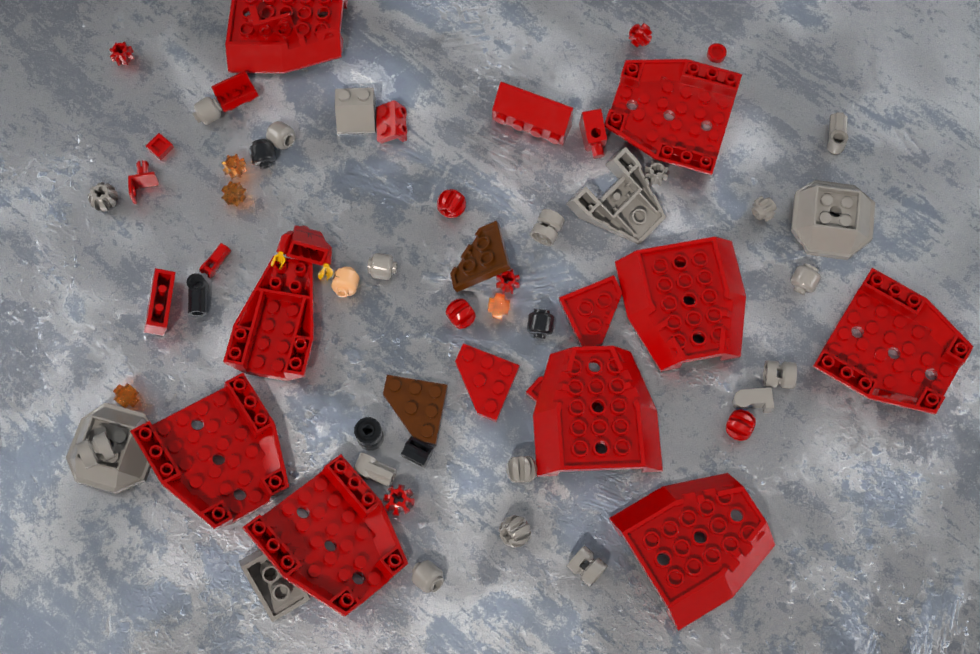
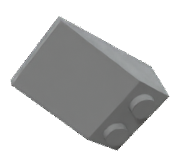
M260 549L238 561L272 622L310 600L306 592L282 577Z

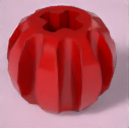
M447 189L438 196L437 209L445 217L457 218L465 211L466 199L459 191Z
M456 299L446 308L447 317L458 329L470 326L475 320V311L465 299Z
M735 410L727 421L726 432L735 440H747L755 428L756 418L749 411Z
M398 484L397 489L391 486L388 488L390 494H384L383 501L388 502L384 507L388 512L394 510L393 515L400 516L401 511H404L406 515L410 512V509L407 507L414 506L415 499L410 498L414 493L410 488L404 491L405 485ZM402 497L403 502L398 501L396 504L395 499H400Z

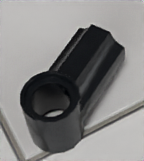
M198 273L191 274L186 281L188 286V314L203 316L207 314V292L209 285L202 275ZM202 282L200 287L194 288L195 283Z

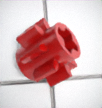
M645 23L642 25L635 24L629 31V39L635 47L639 45L642 47L646 46L652 39V31Z
M126 42L115 43L109 49L112 53L110 55L113 62L116 61L118 66L128 65L131 59H134L132 55L134 51L131 46H127Z
M513 269L503 272L501 276L496 275V280L500 281L496 283V288H501L502 294L505 292L513 294L514 288L520 287V284L516 282L520 280V276L514 275Z

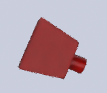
M596 109L582 112L579 126L585 150H592L594 159L602 158L605 156L603 148L607 142L602 110Z

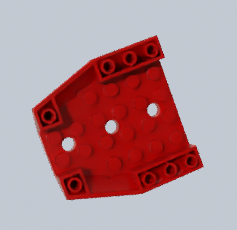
M231 0L225 43L228 72L241 73L246 71V73L284 74L342 58L343 38L341 27L343 9H347L348 0ZM256 5L261 20L289 11L291 12L290 15L294 26L288 27L285 30L270 32L267 35L257 36L254 27L250 26L245 14L249 11L248 7ZM321 12L328 13L325 17H319Z
M689 59L626 60L612 107L609 109L604 123L605 128L655 160L712 175L742 74ZM635 104L637 108L630 110L627 108V105ZM671 114L674 116V119L666 120L664 115ZM708 124L711 130L705 131L701 128V125Z
M719 237L703 238L636 250L615 261L627 319L660 372L681 368L682 363L713 357H720V361L741 357L746 293L732 241ZM681 259L685 262V266L677 267L674 261ZM690 296L694 299L695 303L687 305L683 299ZM696 334L703 336L704 342L696 343L693 340V336Z
M872 268L819 354L813 367L867 399L935 415L944 401V395L956 373L966 362L974 346L927 298ZM851 330H860L862 337H854ZM888 350H895L898 353V358H891L888 355ZM925 371L933 372L935 380H929L925 376Z
M616 346L571 347L550 354L533 413L537 477L558 476L559 472L641 469V473L663 472L657 409L632 353ZM597 363L600 370L598 372L591 371L589 364ZM600 403L603 406V411L595 412L592 409V404ZM596 444H604L607 451L603 454L598 453L595 449Z
M244 373L226 381L224 388L154 424L148 421L130 430L161 485L213 529L228 526L269 504L289 488L276 425ZM194 421H201L203 428L196 430L192 428L191 424ZM220 455L225 461L223 464L217 465L213 462V457ZM237 490H242L245 492L246 497L243 500H237L234 497V493Z
M342 454L325 465L322 472L263 516L258 515L243 526V530L285 580L344 617L356 610L408 564L382 501ZM304 509L308 516L306 518L299 517L297 510ZM325 542H332L335 545V550H327ZM354 574L362 577V584H356L353 581L352 577Z
M729 473L662 486L609 518L619 537L623 536L668 609L666 612L678 631L733 598L775 546L767 521L744 486ZM731 511H739L742 514V520L734 521L730 515ZM696 532H702L706 536L704 543L695 541L694 534ZM660 554L667 555L669 557V564L660 565L657 561V556Z

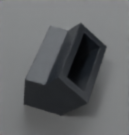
M411 436L405 443L401 456L425 468L434 448Z

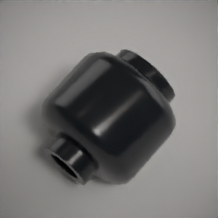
M259 139L252 142V145L249 147L252 164L260 166V169L271 167V163L276 160L273 143L267 141V139Z
M534 309V312L529 313L527 331L534 334L533 338L545 339L546 335L553 333L554 316L550 314V310Z

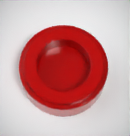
M719 43L710 45L707 51V58L713 63L722 62L727 53L725 46Z

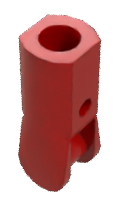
M220 243L211 256L201 265L199 272L206 273L210 279L213 278L221 264L231 253V249Z

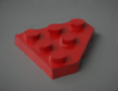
M614 275L559 297V302L580 347L602 346L622 296V290Z
M463 343L455 364L472 400L477 415L497 422L520 365Z

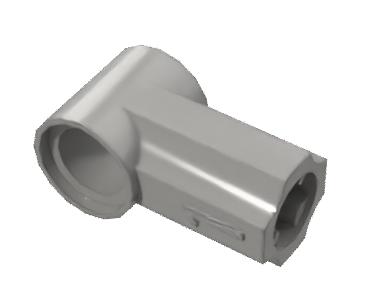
M837 112L830 115L827 149L832 154L842 153L848 141V116L844 115V113Z
M360 453L353 467L361 478L374 480L387 487L391 486L397 473L396 469L378 462L377 459L365 453Z

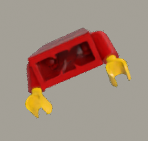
M296 225L293 231H288L281 236L276 250L278 254L271 261L272 267L275 261H279L281 264L279 269H281L285 263L283 255L286 254V257L323 266L318 273L320 280L324 277V273L327 276L326 280L333 275V270L329 267L332 262V247L325 241L320 231L309 229L308 226Z

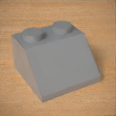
M374 88L335 89L337 134L376 133V97Z

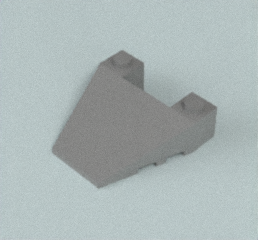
M625 147L605 164L618 180L599 199L587 187H584L566 205L578 218L639 245L666 216L656 195H653L649 187L650 183L641 170L640 162Z

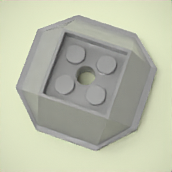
M814 180L797 190L794 194L791 232L803 246L807 255L848 260L873 239L875 202L855 185ZM830 213H835L838 217H833Z
M104 403L80 420L66 456L74 480L77 483L115 494L125 491L136 484L139 485L146 482L151 466L130 430L148 422L147 416L138 411ZM106 432L110 442L114 443L113 450L116 457L105 462L99 460L98 465L86 469L77 450L76 443L85 439L91 441L95 435Z

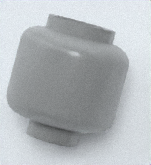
M205 97L194 104L195 112L192 114L198 123L203 122L205 125H210L221 117L220 112L223 110L215 98Z
M277 121L267 128L266 139L273 143V146L284 150L293 145L295 133L290 126Z
M375 253L368 260V273H371V277L374 279L389 280L392 274L397 272V262H394L393 256L390 254Z
M806 263L797 266L790 279L791 284L795 286L793 290L802 295H805L806 292H814L821 279L818 273L819 270Z
M429 560L422 563L418 562L412 569L413 584L425 593L436 592L444 582L443 571Z

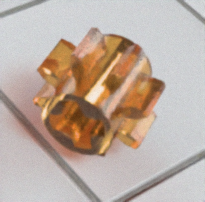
M238 154L235 156L227 155L226 161L222 162L224 174H229L231 179L234 177L242 178L243 172H247L244 166L246 164L244 158L239 160Z
M230 181L221 190L224 192L221 198L225 200L227 205L235 204L237 207L240 202H244L246 196L243 195L246 189L240 185V182L233 183Z
M496 293L495 298H489L488 313H492V318L502 320L503 315H508L510 300H505L504 294Z
M128 383L124 387L119 384L113 391L116 394L113 399L123 408H126L128 405L134 407L139 401L136 397L139 392Z

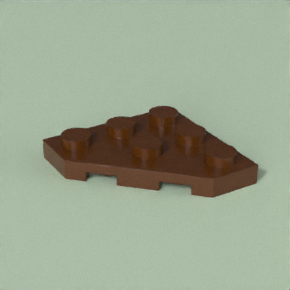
M497 220L477 230L475 240L471 245L468 244L461 255V262L452 269L450 275L456 292L511 269L501 228Z
M387 375L383 391L386 401L393 408L412 437L425 444L436 446L448 385Z

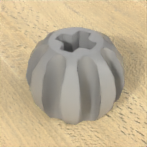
M101 182L90 188L91 193L88 194V200L93 208L105 212L109 208L115 207L118 193L112 185Z
M530 456L512 457L507 463L506 473L508 478L514 483L531 482L537 475V465Z
M517 515L509 516L503 520L499 527L500 538L506 546L513 548L521 547L530 539V525L523 517Z

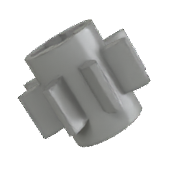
M651 161V166L645 167L644 172L647 173L645 178L649 180L651 186L653 184L661 186L662 180L667 181L668 175L666 173L668 172V167H664L662 162L654 163Z
M761 196L752 204L754 207L751 210L757 220L764 219L767 222L774 218L776 214L774 211L777 207L771 198L764 199Z

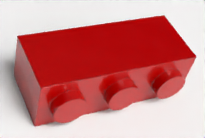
M155 268L144 333L164 336L168 325L176 272Z

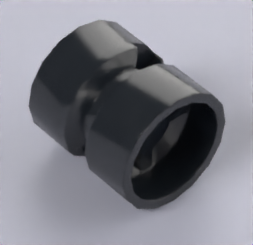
M372 417L362 418L356 423L354 434L359 445L368 451L378 449L384 441V434L380 423Z

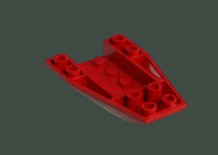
M285 258V263L281 269H279L281 266L279 261H275L273 267L271 266V261L269 262L233 325L223 363L248 375L290 381L305 376L314 341L313 263Z

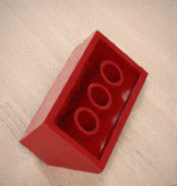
M500 82L492 109L493 120L499 124L512 126L518 131H526L534 137L545 138L553 144L564 145L572 127L573 107Z

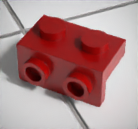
M246 71L211 87L224 112L233 110L237 106L258 97V93Z
M395 100L376 107L377 141L381 144L394 139H399L402 142L407 141V111L403 105Z

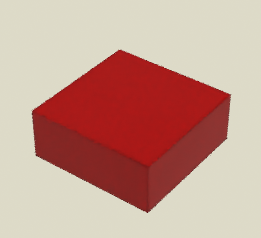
M158 133L146 145V148L161 161L174 146Z

